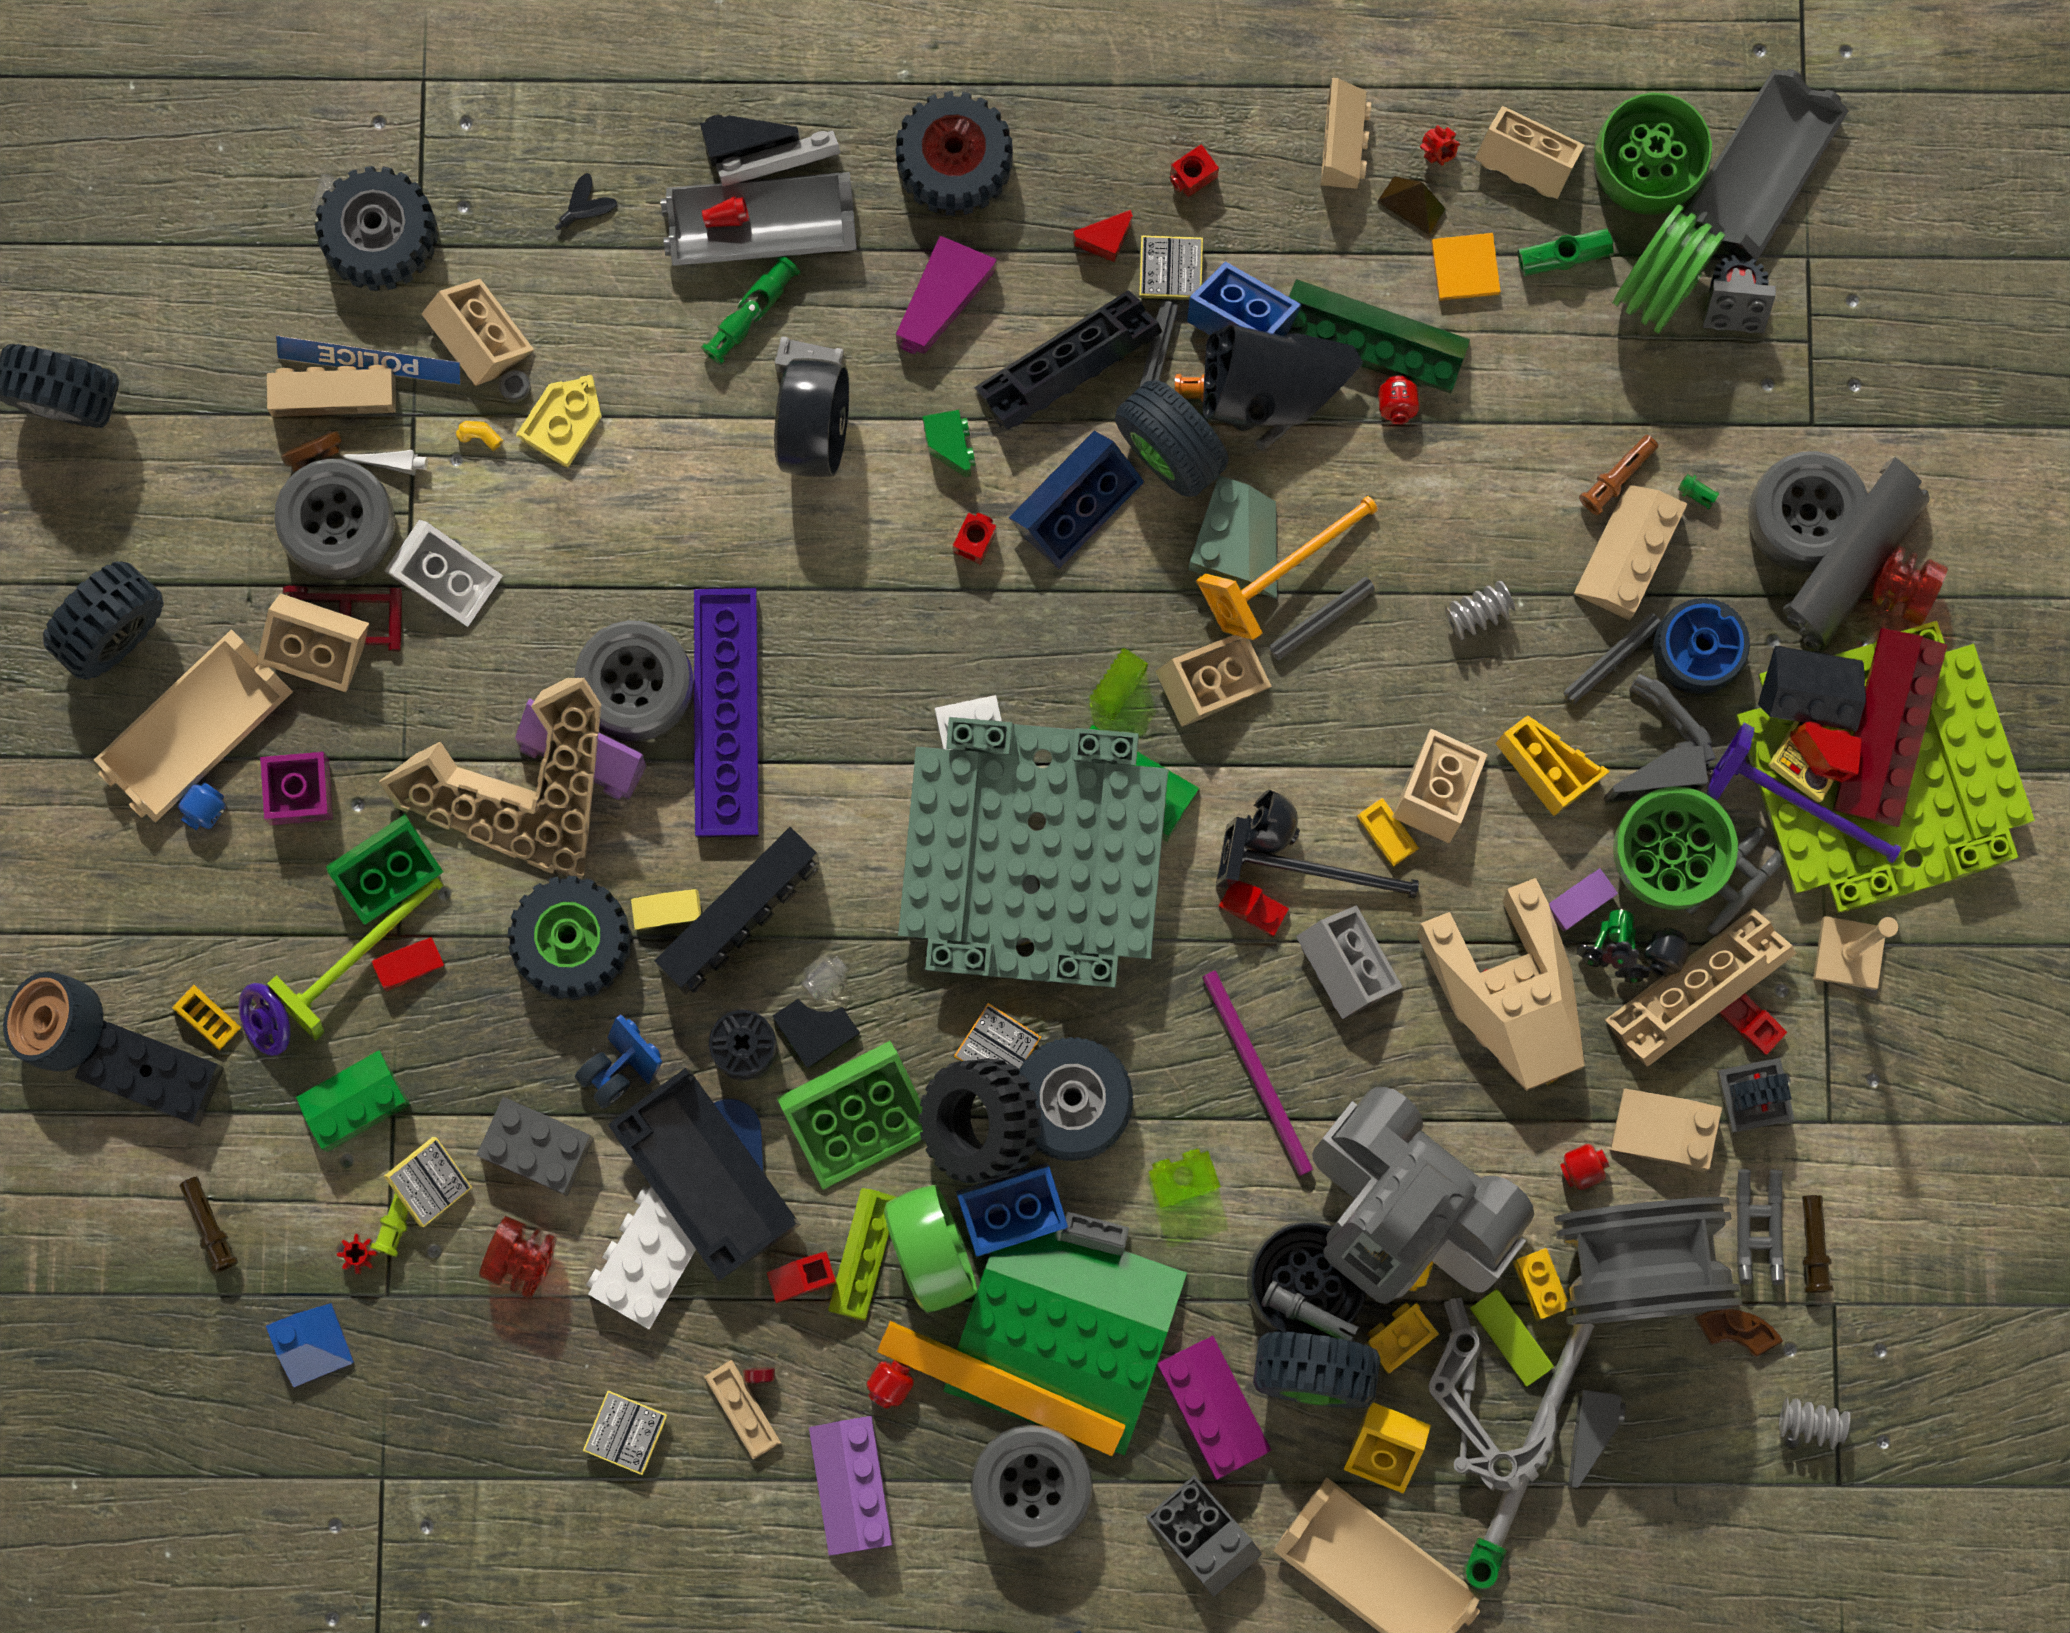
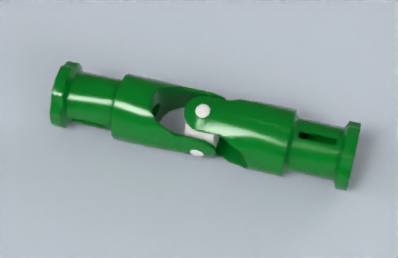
M784 256L777 257L778 262L767 275L763 274L739 302L737 308H740V310L727 316L717 327L719 331L708 344L703 343L701 349L714 362L719 365L725 362L724 357L734 345L738 346L748 335L752 320L754 323L759 321L784 293L783 288L791 278L801 273L797 266ZM755 293L764 296L767 302L765 309L762 311L757 302L748 299L749 296ZM725 340L724 344L717 349L718 345Z

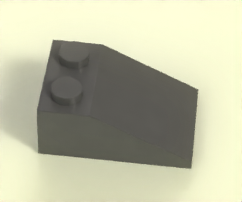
M1694 742L1675 744V748L1670 749L1615 784L1604 796L1605 803L1638 800L1650 792L1666 787H1686L1701 791L1708 783L1703 746H1694Z

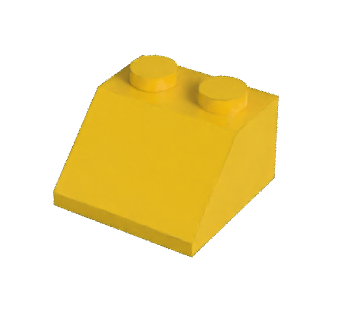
M1373 1402L1368 1407L1360 1424L1344 1470L1404 1494L1424 1451L1431 1425Z

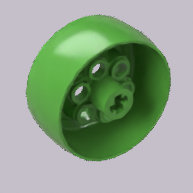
M1652 92L1640 94L1624 101L1610 113L1601 126L1594 147L1595 173L1603 191L1613 202L1624 209L1648 215L1670 212L1678 204L1682 206L1694 196L1706 179L1712 158L1711 136L1703 117L1692 105L1679 97L1667 93ZM1638 133H1646L1643 139H1638L1635 136ZM1650 146H1657L1660 149L1661 153H1657V150H1655V152H1652L1649 149ZM1672 147L1677 149L1678 157L1671 154L1670 150ZM1627 149H1633L1636 157L1632 159L1627 158L1624 152ZM1667 166L1672 170V174L1664 176L1661 174L1660 169ZM1646 168L1649 171V175L1641 177L1638 175V169Z
M937 1185L921 1187L887 1202L884 1208V1215L889 1234L906 1280L920 1308L927 1313L952 1307L977 1294L976 1281L962 1237Z

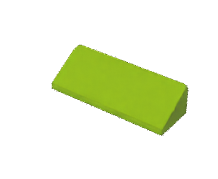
M1495 1289L1469 1308L1526 1387L1554 1368L1498 1289Z

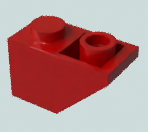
M1806 722L1790 732V739L1815 775L1844 782L1858 774L1861 738L1851 736L1845 730L1822 728V725L1817 722Z
M827 1251L796 1260L767 1272L776 1303L837 1284Z

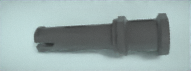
M1272 1281L1263 1298L1262 1306L1266 1308L1268 1306L1284 1313L1286 1318L1290 1320L1298 1319L1337 1339L1353 1342L1354 1338L1342 1332L1341 1329L1356 1336L1359 1330L1358 1326H1354L1304 1301L1305 1297L1301 1294H1293L1278 1286L1277 1282Z

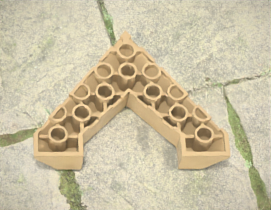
M566 678L540 692L531 707L547 730L548 735L536 792L457 767L441 741L416 753L379 782L397 809L407 813L411 810L425 816L428 822L447 830L451 827L467 834L466 838L513 858L519 857L528 861L527 864L551 874L555 871L564 876H577L579 879L584 880L601 703L585 678Z

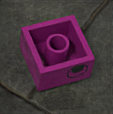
M324 752L260 757L264 820L269 825L333 820L329 758Z

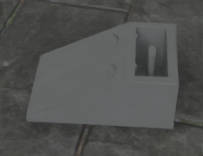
M1195 1475L1146 1516L1148 1521L1213 1597L1262 1555L1252 1539Z

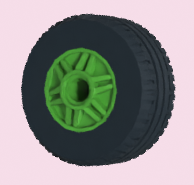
M1160 380L1146 381L1117 408L1115 422L1127 443L1165 484L1185 497L1197 496L1227 468L1228 453L1217 434L1198 411L1166 383Z

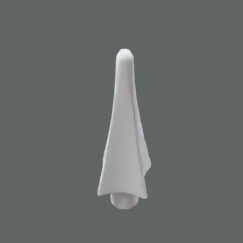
M413 450L343 455V460L378 466L414 476L416 475V469L426 470L428 467V458L418 457V454L415 455Z

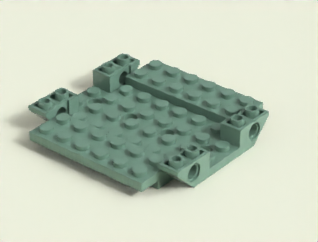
M949 717L946 749L916 747L898 936L928 939L925 970L1116 988L1118 956L1151 959L1169 769L1132 766L1136 765L1139 733L1083 728L1063 729L1018 725L1003 721ZM1040 750H1047L1052 755L1051 764L1045 768L1038 767L1034 762L1035 754ZM1042 813L1045 816L1046 825L1042 830L1034 831L1029 827L1028 820L1032 814ZM1031 875L1036 876L1040 880V888L1034 894H1028L1023 889L1024 879ZM1024 938L1030 939L1035 947L1032 955L1028 957H1022L1017 952V944Z

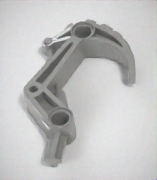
M1462 1297L1450 1299L1444 1302L1452 1332L1448 1334L1449 1341L1446 1350L1430 1380L1429 1391L1437 1403L1462 1430L1460 1457L1454 1461V1468L1460 1474H1466L1471 1471L1480 1475L1485 1485L1492 1491L1494 1488L1498 1490L1513 1489L1514 1492L1521 1490L1522 1481L1528 1478L1533 1482L1539 1476L1537 1470L1540 1466L1545 1467L1549 1461L1547 1455L1553 1451L1554 1437L1557 1432V1415L1553 1396L1546 1397L1548 1415L1545 1426L1538 1437L1522 1448L1500 1452L1470 1411L1471 1391L1475 1389L1477 1357L1482 1349L1481 1341L1476 1327L1470 1326ZM1470 1337L1475 1340L1474 1348L1465 1353L1458 1350L1460 1339ZM1461 1382L1462 1390L1465 1391L1464 1401L1457 1392ZM1468 1438L1482 1453L1481 1457L1466 1458ZM1501 1460H1507L1512 1463V1472L1508 1476L1501 1477L1495 1473V1466Z

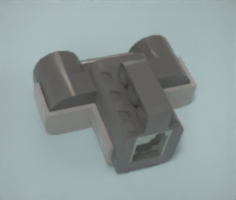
M1374 1087L1367 1092L1358 1105L1353 1101L1350 1103L1312 1152V1158L1317 1168L1354 1198V1201L1327 1234V1246L1323 1251L1326 1260L1370 1297L1381 1303H1389L1395 1297L1405 1295L1431 1261L1467 1289L1475 1292L1488 1290L1526 1242L1521 1235L1534 1217L1531 1201L1517 1185L1507 1179L1498 1176H1484L1480 1178L1422 1131V1116L1417 1107L1407 1097L1387 1087Z

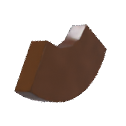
M1722 1309L1709 1311L1695 1317L1710 1345L1720 1342H1734L1745 1347L1754 1358L1783 1342L1776 1330L1766 1321L1744 1311Z

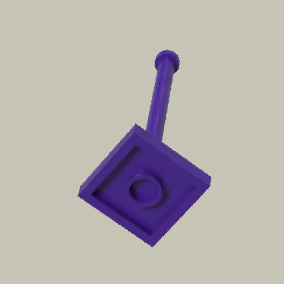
M1743 722L1712 771L1707 790L1708 796L1718 800L1733 775L1737 776L1740 773L1886 856V861L1890 863L1895 861L1901 851V847L1897 844L1894 846L1890 845L1746 763L1747 759L1745 757L1750 751L1755 728Z

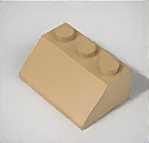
M1332 78L1327 99L1321 186L1357 189L1359 179H1365L1367 161L1361 160L1362 149L1367 150L1369 131L1363 130L1364 120H1370L1371 102H1366L1367 91L1339 78Z
M1502 106L1489 127L1474 160L1481 162L1489 170H1497L1508 175L1516 183H1525L1535 188L1543 196L1558 199L1585 145Z
M480 278L439 291L422 312L430 327L435 331L457 362H460V366L475 386L498 378L534 351L533 347Z
M280 593L268 609L257 663L347 692L364 648L369 623Z

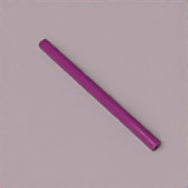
M1216 970L1204 975L1202 979L1298 1175L1302 1176L1314 1170Z

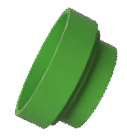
M1686 787L1661 788L1639 799L1620 821L1613 845L1616 869L1626 887L1645 903L1667 910L1692 908L1714 896L1729 880L1738 854L1736 831L1727 812L1710 796ZM1667 815H1674L1679 819L1680 827L1678 829H1671L1666 825L1665 817ZM1640 828L1648 829L1652 834V841L1648 843L1642 842L1637 836V830ZM1699 832L1703 834L1706 838V845L1704 847L1696 846L1692 842V833ZM1665 846L1676 848L1678 851L1677 860H1669L1665 857L1663 852ZM1636 860H1646L1650 864V872L1647 874L1640 873L1635 866ZM1692 863L1700 864L1705 871L1704 877H1694L1690 872V865ZM1668 876L1676 881L1677 888L1675 891H1667L1662 886L1663 877Z

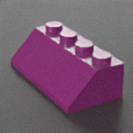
M1214 1336L1202 1340L1157 1363L1156 1366L1214 1480L1272 1451Z

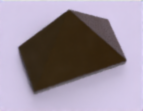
M1397 176L1393 177L1377 201L1428 235L1446 209L1424 183Z

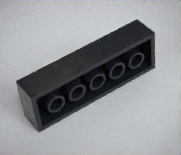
M789 827L654 960L659 970L685 995L690 991L693 994L696 993L706 983L707 980L704 977L712 969L718 971L729 960L727 954L735 946L740 949L752 937L750 931L757 924L762 927L774 915L772 910L779 902L783 905L787 903L797 892L794 888L802 880L808 882L818 872L819 868L817 865L820 862L817 852L796 831Z

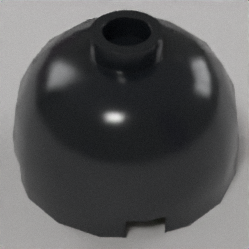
M1267 790L1253 805L1258 808L1253 819L1250 815L1247 816L1249 823L1245 846L1253 851L1275 854L1283 850L1288 844L1293 845L1299 836L1300 829L1297 828L1298 814L1292 802L1279 793Z

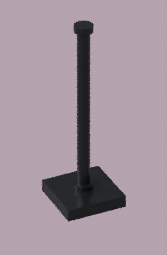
M1236 817L1226 825L1216 887L1228 889L1239 880L1241 865L1244 862L1404 893L1408 894V898L1415 899L1417 896L1418 880L1411 879L1408 882L1248 850L1247 846H1245L1249 819Z

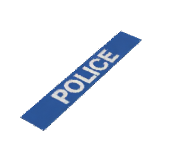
M276 336L277 355L280 359L335 367L353 366L356 367V370H365L371 365L387 366V369H392L394 375L460 385V362Z

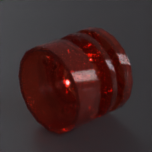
M1898 545L1893 554L1886 559L1874 584L1871 605L1879 608L1887 596L1889 599L1885 608L1886 612L1890 613L1898 602L1904 604L1901 618L1921 626L1938 596L1946 577L1948 566L1929 558L1922 565L1921 569H1917L1915 565L1918 553L1913 551L1906 563H1904L1902 560L1906 548Z
M505 1216L497 1227L485 1253L479 1277L500 1286L508 1274L512 1275L510 1290L516 1293L523 1281H525L522 1296L531 1299L537 1288L544 1282L551 1268L557 1237L548 1234L539 1246L542 1238L541 1230L536 1229L527 1241L524 1239L526 1224Z

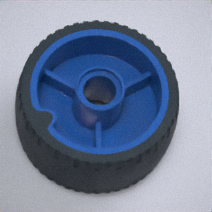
M1695 598L1673 608L1658 626L1653 644L1654 660L1664 679L1678 690L1690 694L1716 692L1733 682L1744 668L1750 648L1749 632L1742 617L1738 615L1739 613L1728 604L1712 598ZM1696 639H1706L1710 644V650H1700L1696 645Z

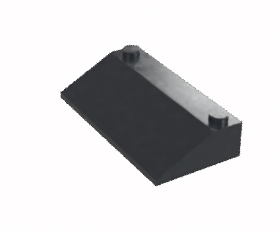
M684 1068L608 1124L718 1281L776 1244L801 1225L691 1070Z

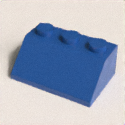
M1225 261L1190 296L1187 322L1209 335L1227 325L1233 324L1284 336L1288 334L1301 309V304Z
M1047 1163L1018 1171L1013 1176L1005 1177L1004 1179L991 1180L956 1191L976 1257L1068 1228L1052 1173Z

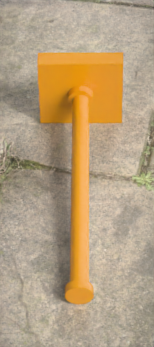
M1369 496L1363 498L1359 506L1242 590H1240L1237 582L1206 573L1198 578L1196 582L1222 631L1251 640L1263 634L1247 601L1367 514L1373 515L1376 513L1378 508L1373 499Z

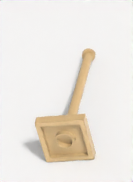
M1824 916L1821 921L1813 979L1872 990L1878 989L1885 937H1892L1897 933V921L1891 917H1885L1879 921L1878 925Z

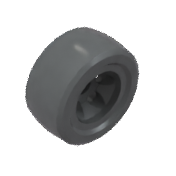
M1808 451L1789 455L1772 465L1758 480L1750 497L1748 508L1749 529L1757 547L1774 564L1791 571L1801 573L1813 572L1868 493L1864 482L1857 472L1845 461L1831 454ZM1792 488H1800L1803 492L1802 497H1794L1791 493ZM1815 490H1824L1826 498L1822 500L1815 497ZM1782 506L1790 509L1789 516L1785 517L1783 515ZM1802 510L1809 512L1807 516L1811 515L1812 519L1806 521L1801 518L1800 513ZM1826 510H1834L1837 515L1836 519L1829 520L1825 515ZM1815 528L1822 529L1824 535L1820 537L1814 536L1813 530Z
M324 459L300 468L282 487L275 504L274 521L277 536L285 553L301 569L311 575L327 580L352 579L371 571L385 557L395 534V512L392 500L385 486L370 471L356 463L343 459ZM338 493L346 495V500L342 504L335 502L334 498ZM316 501L324 503L323 510L319 512L313 511L312 506ZM359 507L362 508L361 517L354 518L352 516L353 510ZM342 518L344 524L340 528L334 529L331 526L332 522L335 521L337 523L336 519ZM316 523L319 525L318 533L312 534L308 532V527L311 524ZM357 530V533L352 538L348 539L352 535L353 531ZM332 538L337 541V544L326 545V541Z
M627 620L613 623L599 630L587 641L579 654L575 666L574 678H585L601 703L599 730L610 737L623 741H645L657 738L668 732L681 720L689 707L693 695L694 676L691 662L684 648L670 633L657 625L644 621ZM624 655H630L633 658L629 666H624L620 662ZM647 659H653L656 662V666L652 670L644 668L643 664ZM613 672L617 675V680L615 683L609 684L605 681V677L608 673ZM637 678V681L643 682V685L638 690L628 689L627 686L632 685L630 680ZM657 680L662 681L661 689L657 692L653 691L651 688L652 683ZM617 694L624 695L625 702L623 704L614 703V696ZM648 700L647 704L636 707L637 701Z
M1025 1425L1000 1433L985 1446L973 1468L970 1489L972 1503L978 1518L990 1533L1002 1542L1012 1546L1037 1549L1049 1547L1063 1541L1079 1527L1086 1517L1092 1502L1093 1481L1086 1457L1074 1441L1062 1432L1047 1426ZM1028 1456H1035L1038 1460V1465L1034 1469H1029L1025 1466L1024 1462ZM1053 1467L1059 1471L1057 1480L1051 1481L1046 1477V1471L1049 1468ZM1009 1468L1017 1472V1478L1012 1482L1004 1478V1472ZM1036 1478L1040 1482L1037 1486H1041L1039 1494L1032 1493L1031 1496L1026 1495L1023 1492L1026 1488H1022L1023 1482ZM1050 1492H1056L1059 1495L1060 1500L1057 1505H1049L1047 1503L1046 1497ZM1008 1493H1014L1018 1498L1014 1506H1008L1004 1501ZM1029 1505H1036L1038 1507L1039 1513L1037 1517L1029 1518L1026 1515L1025 1511Z

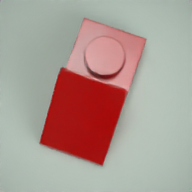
M1238 880L1228 888L1218 907L1274 937L1289 908L1262 894L1263 890L1261 888Z

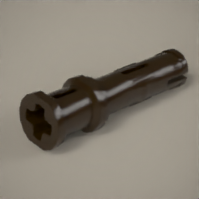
M197 1176L180 1183L179 1187L185 1196L189 1210L202 1237L200 1247L206 1250L212 1264L210 1268L211 1273H219L239 1263L238 1259L232 1256L226 1242L228 1239L227 1233H224V1230H220L199 1178Z
M1802 1196L1807 1255L1802 1260L1807 1274V1286L1804 1288L1805 1293L1833 1292L1834 1288L1830 1285L1829 1265L1832 1264L1830 1256L1826 1255L1823 1196Z

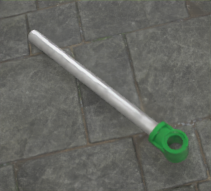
M1593 1324L1573 1325L1523 1447L1535 1440L1545 1426L1548 1415L1546 1397L1553 1396L1556 1415L1558 1414L1594 1328ZM1528 1478L1521 1482V1490L1516 1492L1513 1489L1504 1490L1485 1538H1477L1463 1569L1464 1580L1472 1588H1488L1497 1580L1499 1569L1507 1553V1550L1502 1548V1545L1530 1481ZM1478 1563L1484 1564L1489 1571L1488 1578L1484 1582L1477 1581L1472 1574L1473 1567Z

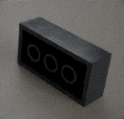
M104 1020L98 1043L89 1057L80 1064L75 1078L200 1127L224 1067ZM151 1066L152 1074L149 1077H144V1071L147 1067Z

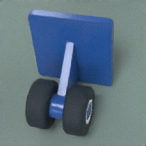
M622 1015L615 1019L607 1036L608 1040L622 1056L611 1066V1060L603 1052H600L589 1059L575 1074V1079L582 1087H587L593 1083L598 1089L594 1095V1100L601 1108H607L613 1104L630 1087V1082L623 1074H618L627 1065L630 1064L649 1084L654 1080L662 1064L661 1054L658 1049L651 1043L647 1044L640 1036V1031L636 1024L629 1019L626 1020Z

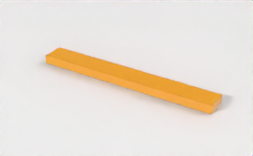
M892 1321L889 1322L877 1350L882 1355L1042 1426L1062 1432L1067 1437L1110 1456H1113L1126 1425Z

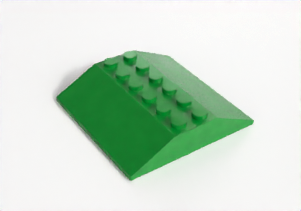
M1063 1229L991 1252L957 1350L1126 1425L1114 1451L1125 1456L1187 1273L1126 1251L1123 1252V1256L1061 1241ZM948 1383L945 1384L943 1390L945 1393L1042 1426Z

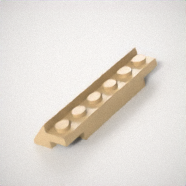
M1752 908L1687 957L1679 973L1667 974L1666 977L1662 976L1605 1019V1021L1633 1059L1638 1058L1648 1067L1796 955L1793 945L1774 930L1770 921Z

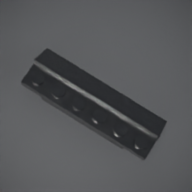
M1127 290L974 388L1000 427L1004 426L1009 430L1022 424L1026 418L1037 411L1047 408L1051 402L1064 394L1071 393L1078 385L1089 378L1098 376L1105 368L1116 361L1125 359L1135 349L1150 343L1154 337L1163 331L1159 322L1146 312L1142 302L1132 292Z

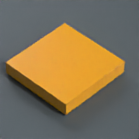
M1493 233L1432 239L1431 246L1439 301L1500 294Z

